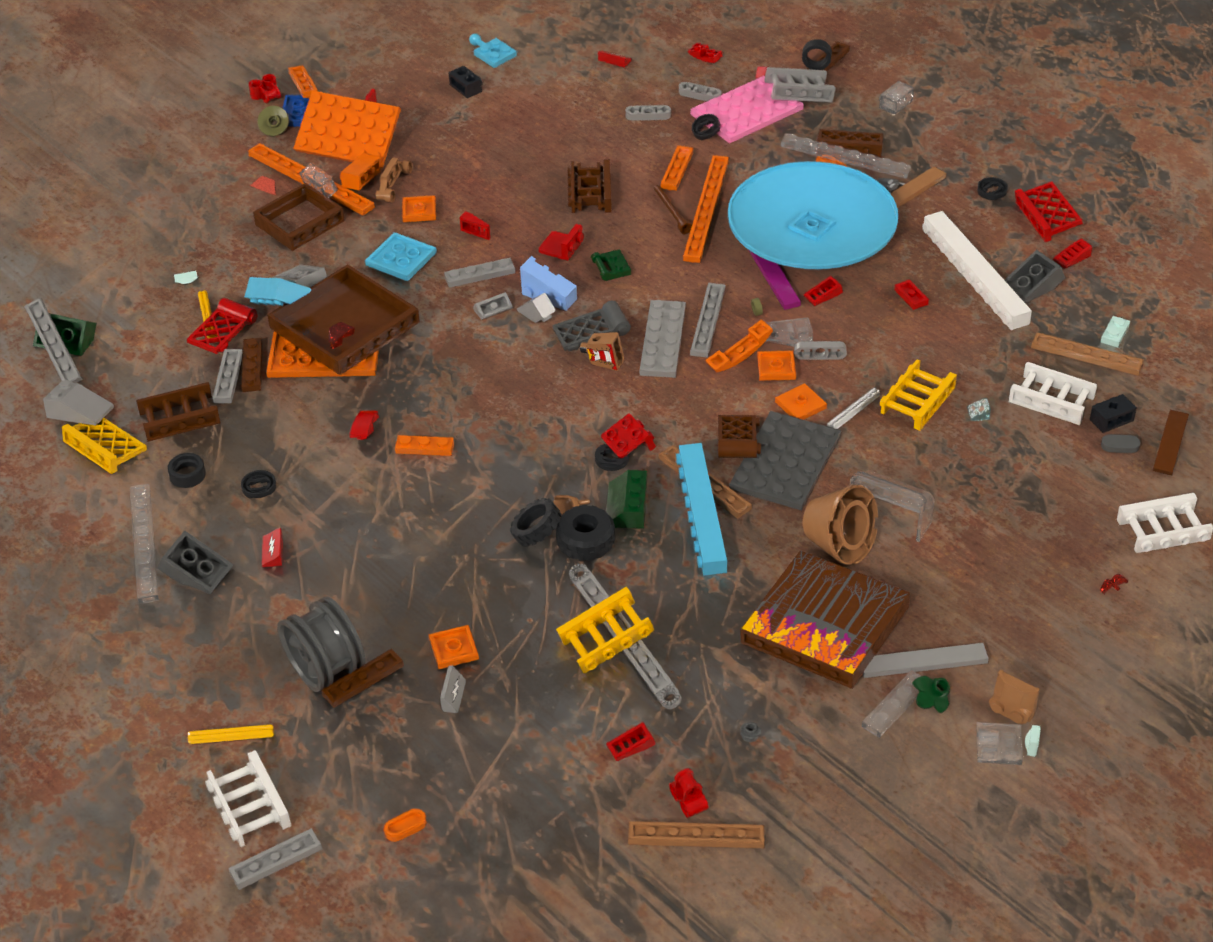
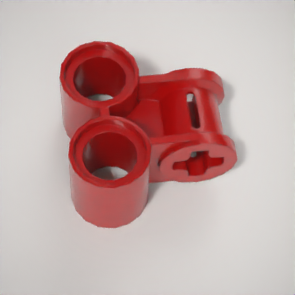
M266 74L262 77V80L254 79L248 83L250 97L253 100L262 99L267 104L270 100L281 98L276 77L273 74Z
M686 768L678 772L674 778L675 781L669 783V788L673 798L679 801L684 815L690 818L707 810L709 807L702 793L703 787L700 783L696 782L693 771L690 768Z

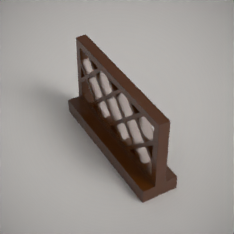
M819 129L816 155L820 156L830 153L834 157L881 160L884 133Z

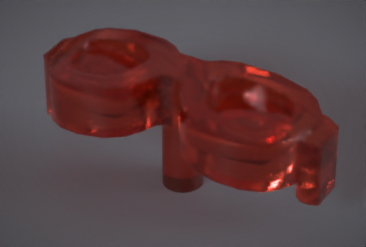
M1116 574L1111 580L1106 579L1103 582L1100 591L1105 595L1112 586L1119 591L1120 587L1118 585L1124 582L1128 583V580L1121 574Z

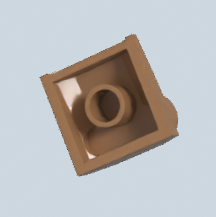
M1000 670L989 705L995 713L1001 714L1015 723L1025 724L1030 722L1035 716L1040 689Z

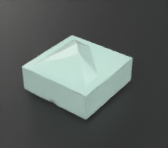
M1032 725V728L1026 735L1025 746L1028 756L1035 757L1037 754L1040 726Z

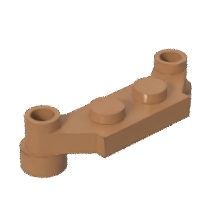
M398 158L390 160L380 176V189L376 191L377 200L394 202L395 190L391 188L401 172L411 174L413 169L411 161L404 160L402 162Z

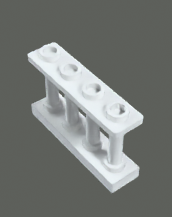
M1027 362L1023 375L1026 379L1021 386L1012 385L1009 402L1080 425L1085 408L1082 404L1086 398L1091 400L1095 398L1097 384ZM1032 381L1043 384L1039 392L1028 389ZM1050 386L1061 390L1057 397L1046 394ZM1068 392L1079 395L1075 403L1064 400Z
M1195 493L1123 505L1119 507L1117 516L1119 525L1130 524L1137 536L1134 548L1136 553L1210 540L1213 532V525L1211 523L1202 525L1194 513L1197 501ZM1186 514L1193 527L1183 528L1176 515ZM1167 517L1174 530L1164 532L1157 518ZM1149 520L1156 534L1145 535L1138 522Z
M256 750L247 753L249 763H246L247 766L217 779L214 778L211 770L206 772L208 780L205 781L209 793L214 792V803L217 809L222 808V819L225 825L230 824L229 833L233 841L237 840L240 847L245 846L242 835L269 823L279 822L283 830L291 826L289 814ZM248 774L251 776L255 774L256 779H254V782L224 795L219 788ZM263 790L262 798L234 810H230L227 804L253 791ZM263 806L272 807L273 810H271L270 814L240 827L235 820Z

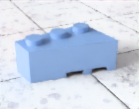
M531 256L520 267L522 295L535 298L546 293L554 307L567 311L577 300V286L560 274L556 276L549 271L548 266H541Z

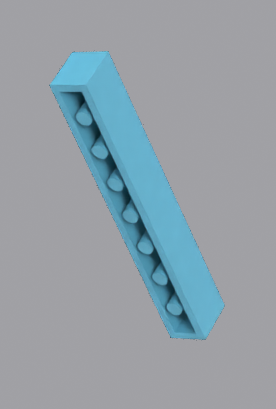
M702 443L679 445L676 463L681 466L678 469L679 478L684 481L681 482L682 492L687 495L684 497L685 507L690 510L687 511L688 522L693 524V526H690L692 538L695 537L696 539L694 541V551L699 553V556H697V566L702 568L703 576L727 573V557Z

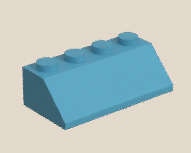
M250 277L244 297L250 299L251 303L258 305L283 306L284 304H291L310 293L311 288L281 278Z

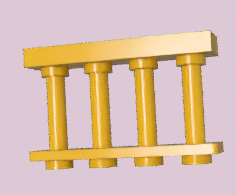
M917 359L913 364L909 365L906 373L899 377L898 382L891 386L889 393L881 398L880 406L881 414L883 415L892 408L913 417L914 429L920 431L955 389L957 374L950 372L946 378H939L920 370L921 361ZM916 377H920L939 386L932 389L913 380ZM907 387H910L930 397L924 400L905 392ZM900 397L921 406V408L913 410L897 403L896 400Z
M627 586L556 629L563 644L567 645L571 642L581 656L577 662L583 673L595 669L604 661L613 658L622 650L631 647L632 644L649 636L654 631L649 617L641 620L631 605L635 601ZM623 610L634 623V626L623 631L614 618L616 614ZM605 621L608 622L617 635L607 642L596 628ZM587 632L591 634L599 646L589 653L578 639Z

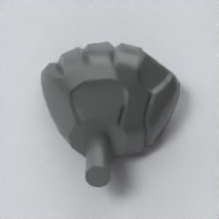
M893 178L877 179L889 192L906 184Z

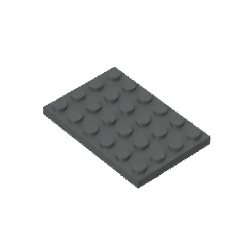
M770 411L756 436L757 443H761V454H757V458L743 459L729 484V488L733 491L802 511L841 436V430Z

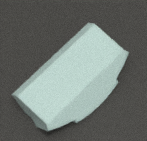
M196 271L176 274L174 278L176 283L187 284L196 280L198 276Z

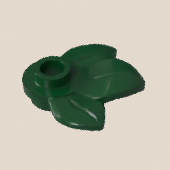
M920 676L912 682V685L919 691L916 697L918 707L929 709L934 706L940 714L948 708L949 701L947 695L950 692V685L946 679H931L927 676Z

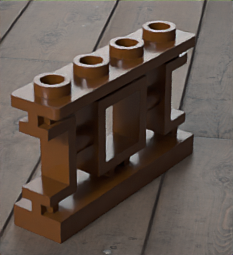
M610 159L603 160V165L597 162V167L581 168V163H577V166H574V161H571V167H568V207H572V213H575V208H578V211H582V206L598 205V210H602L605 207V213L612 212ZM600 172H604V180H601ZM575 173H578V181H575ZM585 185H597V186H598V187H585V188H581V186H585ZM601 192H604L605 200H601ZM575 193H578V201H575Z

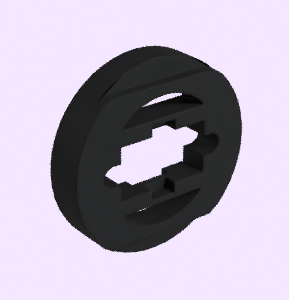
M703 114L694 120L691 129L697 139L705 140L719 132L721 125L715 115ZM713 124L709 129L700 132L704 125Z
M987 177L980 180L977 187L978 194L988 200L1002 198L1008 191L1007 183L995 177ZM998 186L996 191L987 192L988 188Z
M607 444L600 445L595 451L597 466L606 471L620 470L629 462V454L624 458L609 459V457H604V454H615Z
M252 471L246 474L241 481L242 492L248 498H262L271 495L276 489L275 477L269 471ZM259 482H267L266 486L259 488H250V485H255Z

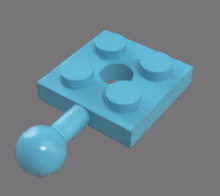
M472 34L469 38L472 45L480 46L474 50V55L493 68L517 56L516 50L498 38L488 43L483 42L478 34Z

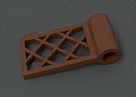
M718 415V458H757V454H761V443H757L756 426H760V420L756 418V415Z

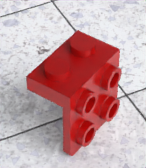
M575 224L568 234L552 231L538 248L539 253L568 261L583 242L584 233L582 232V225Z
M630 413L601 435L602 440L619 458H624L642 443L650 451L656 447L653 439H655L653 434L649 430L646 431L642 422L639 419L635 420Z

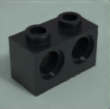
M465 66L449 72L450 86L467 99L482 92V79Z

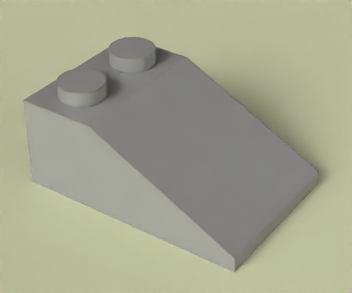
M300 264L272 278H281L310 288L325 279L327 274L323 267Z
M61 381L43 398L47 418L95 426L114 408L113 403L84 386L70 381Z

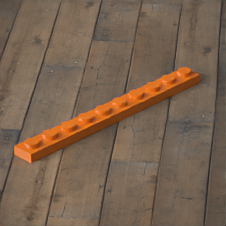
M261 143L248 150L250 157L302 184L307 183L324 196L362 216L375 208L374 202L342 187L336 182Z
M712 156L684 251L683 261L691 263L701 262L729 163V157Z

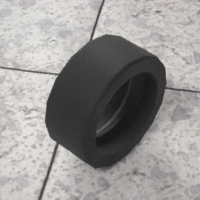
M820 39L807 42L803 47V64L811 70L826 68L831 62L832 50L830 45ZM813 49H821L826 53V57L823 60L814 61L808 57V52Z
M194 453L179 454L170 460L167 466L170 481L179 488L194 487L200 484L206 475L203 459ZM190 466L197 468L195 471L189 474L177 473L180 469L184 467Z

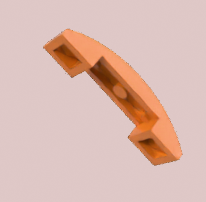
M761 319L748 329L749 334L723 353L718 350L707 358L705 362L715 372L732 368L758 350L771 335L773 329Z

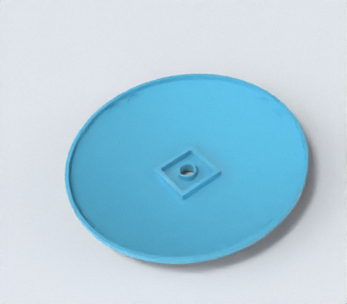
M793 162L767 168L745 180L735 190L730 199L728 222L739 242L748 250L766 260L794 268L830 269L863 261L883 249L890 242L897 229L898 209L889 191L877 180L861 171L826 162Z

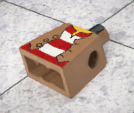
M617 332L594 333L587 343L582 342L580 345V352L589 355L592 365L618 371L625 360L619 333Z

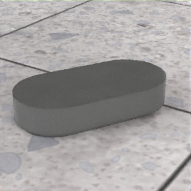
M1108 434L1103 436L1101 447L1107 452L1135 453L1140 448V440L1133 435Z

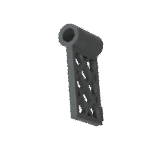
M608 301L599 310L552 325L564 351L578 349L581 343H587L594 333L617 332L619 336H623L631 329L630 323L616 301ZM601 316L599 321L592 320L595 317ZM580 322L585 323L583 327L577 326L576 324ZM589 324L596 326L594 329L587 328ZM604 327L608 328V330L599 331V328ZM563 328L568 329L567 332H561L559 330ZM572 330L580 331L578 335L570 334ZM584 332L591 334L587 337L582 336ZM567 338L574 339L573 342L565 343Z

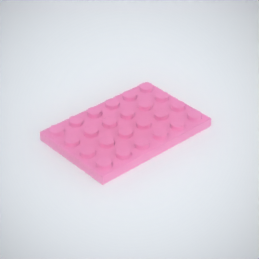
M765 76L692 108L691 115L695 118L703 114L715 115L721 125L720 131L716 134L728 143H732L803 110L804 104L795 100L772 99L773 83H765ZM710 123L709 125L706 124V126H707L708 128H710L711 126H713V124H712V123Z

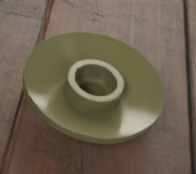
M279 106L266 107L258 116V127L268 136L282 134L289 125L288 114ZM277 121V124L272 125V122Z

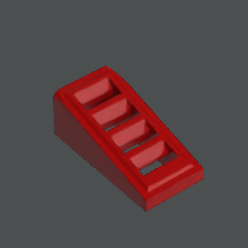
M467 211L460 216L461 231L486 240L491 239L489 224Z
M1081 238L1056 255L1053 260L1066 269L1091 257L1092 246Z
M829 276L803 295L813 306H816L842 294L843 290L842 285L832 276Z
M642 722L607 742L606 745L617 762L656 745L648 728ZM636 739L637 742L633 744L631 740ZM627 742L629 747L626 748L623 743ZM619 745L622 751L618 753L615 746Z

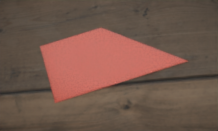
M261 176L250 185L276 196L275 180Z

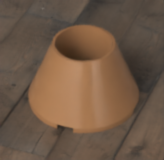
M851 485L814 498L807 505L803 516V530L806 537L842 564L849 565L861 562L870 552L877 534V529H874L875 517H878L875 498L869 489L861 485Z

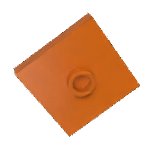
M435 195L403 197V222L436 220Z
M793 351L757 352L759 381L796 380Z
M805 383L775 397V403L789 416L802 420L827 409V403Z
M469 625L428 634L438 669L447 668L449 665L455 666L479 660V654Z

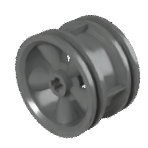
M328 596L313 602L310 605V612L301 617L292 614L277 624L280 642L291 665L302 681L315 692H319L324 687L333 683V676L339 672L344 671L349 674L354 672L356 668H361L365 665V652L357 631L343 609Z

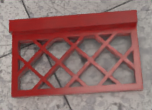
M1052 181L1024 192L1021 188L1015 190L1017 206L1044 242L1051 241L1052 235L1083 224L1080 216ZM1049 188L1052 189V192H1051V193H1049V192H1044V190H1046V189H1049ZM1037 195L1036 199L1029 198L1028 196ZM1041 196L1049 197L1048 200L1040 199ZM1052 198L1060 199L1059 202H1053L1051 200ZM1037 204L1045 205L1044 208L1036 207ZM1048 206L1056 207L1055 210H1050L1047 208ZM1059 209H1067V212H1061ZM1044 214L1052 215L1051 218H1046L1043 216ZM1056 216L1064 217L1063 220L1055 219ZM1067 218H1073V219H1075V220L1072 221V222L1066 221ZM1052 224L1060 225L1059 227L1053 229L1051 227Z

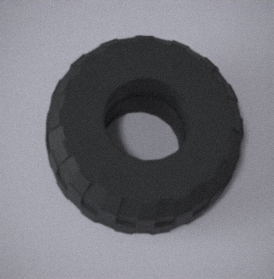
M582 505L572 507V509L562 514L560 517L561 521L557 524L556 540L560 550L568 557L579 561H592L604 556L611 550L615 542V525L612 517L606 511L599 509L597 506Z

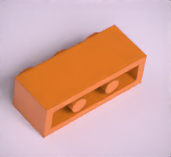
M362 153L341 171L340 180L342 187L361 190L381 172L380 157Z

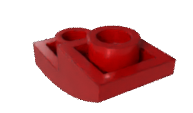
M696 43L688 50V54L708 63H716L723 57L722 51L709 50L707 44Z
M360 411L352 424L349 434L350 438H357L358 440L367 439L374 431L373 423L379 418L378 411Z

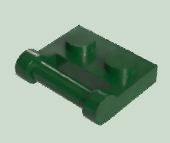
M620 249L602 254L595 252L591 255V260L597 265L602 280L608 281L631 275V268ZM603 262L607 263L610 271L606 269Z

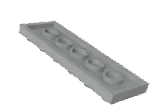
M650 301L640 364V376L676 378L686 302Z

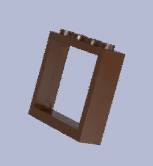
M307 183L300 185L253 212L255 225L291 251L345 221L343 208ZM306 200L325 212L290 233H287L270 221Z

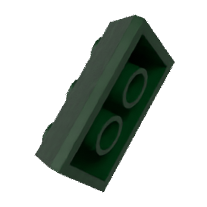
M49 313L69 354L82 356L94 340L97 323ZM35 331L33 346L45 348L40 336Z
M627 470L609 482L606 512L612 517L615 528L644 529L647 471Z

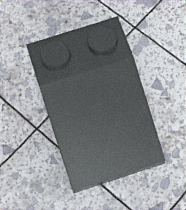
M1035 250L1005 281L1023 302L1027 303L1054 290L1066 277L1060 265L1040 251Z
M184 531L161 558L157 569L175 581L211 594L233 567V564Z

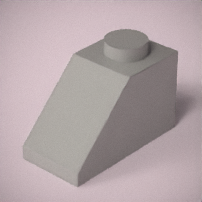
M543 293L518 307L517 311L536 323L540 320L545 322L552 317L551 313L556 311L546 293Z

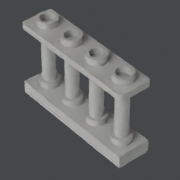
M767 67L764 81L765 83H773L771 98L775 100L833 102L836 89L834 85H825L826 70Z

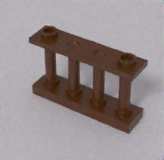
M209 382L136 400L140 416L146 414L148 420L147 423H143L147 442L220 424L217 406L210 407L208 399L212 398ZM201 401L203 409L192 411L190 403ZM182 405L185 413L174 416L172 408ZM164 410L166 418L155 420L153 412Z

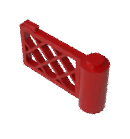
M222 298L217 309L187 338V343L215 354L222 353L228 347V343L246 325L256 322L257 312L254 308ZM218 316H220V317H222V318H225V319H222V320H216V321H215V319H216ZM238 323V325L230 326L229 324ZM227 324V327L217 328L219 325ZM213 326H214V328H215V329H212V330H206V331H205V329H206L207 327H213ZM229 332V334L225 336L219 335L220 333ZM217 334V337L207 339V336ZM204 336L205 338L203 340H196L197 337ZM219 342V344L216 347L209 345L211 343Z

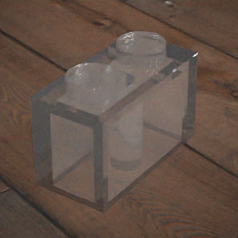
M900 81L896 82L885 92L881 93L879 108L895 115L913 101L914 87Z
M310 163L299 172L303 183H307L327 198L337 191L333 178L314 164Z

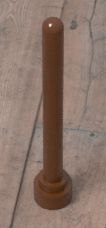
M655 185V192L678 222V230L684 235L690 233L692 224L682 218L661 187Z

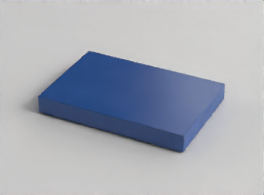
M285 95L282 108L289 117L288 127L301 126L309 99L303 98L302 95Z

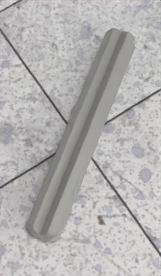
M875 387L870 389L827 423V427L835 429L841 427L880 396L879 389Z

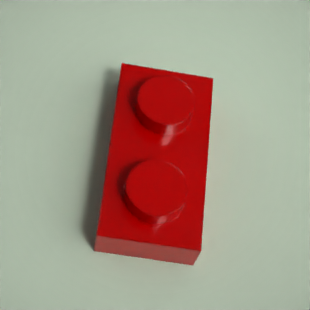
M910 279L895 284L894 290L913 310L928 305L929 299Z

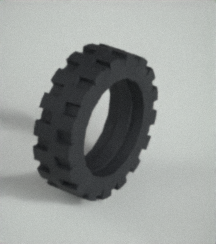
M537 499L534 503H529L525 509L522 508L519 511L520 513L514 517L515 520L511 522L510 532L521 546L536 545L537 542H542L546 536L552 534V531L557 528V524L560 523L562 514L551 499ZM543 516L536 525L527 529L533 521Z

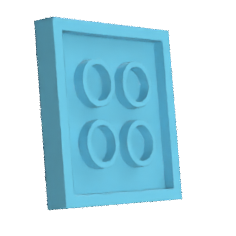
M394 232L365 260V264L368 267L409 281L437 251L436 247Z

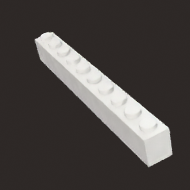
M940 211L925 216L922 226L923 231L940 248L941 252L947 256L949 261L954 264L957 270L966 278L967 282L975 288V291L982 296L994 313L1002 319L1003 323L1010 330L1029 325L1031 309L946 214Z

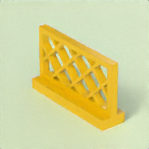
M105 418L100 421L102 425L95 426L79 423L73 427L69 424L62 426L63 442L110 474L118 471V465L147 450L145 444ZM90 430H101V432H90ZM104 430H110L114 433H104ZM102 438H113V440L107 441L102 440ZM116 438L126 439V441H116ZM102 446H111V449L104 448ZM125 446V449H114V447ZM128 446H130V447H137V448H136V449H128ZM114 454H124V455H122V456H120V457L117 458L116 455H114Z

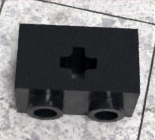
M1124 394L1093 405L1089 420L1102 433L1133 422L1137 407Z

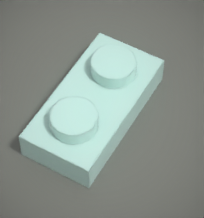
M1113 316L1102 335L1101 343L1119 347L1129 328L1130 321Z

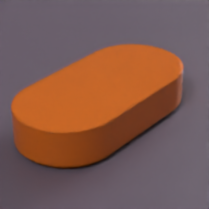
M411 809L387 821L384 825L385 837L389 841L397 842L422 830L427 824L426 814L420 809Z

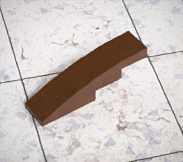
M1170 409L1153 471L1172 476L1189 414Z

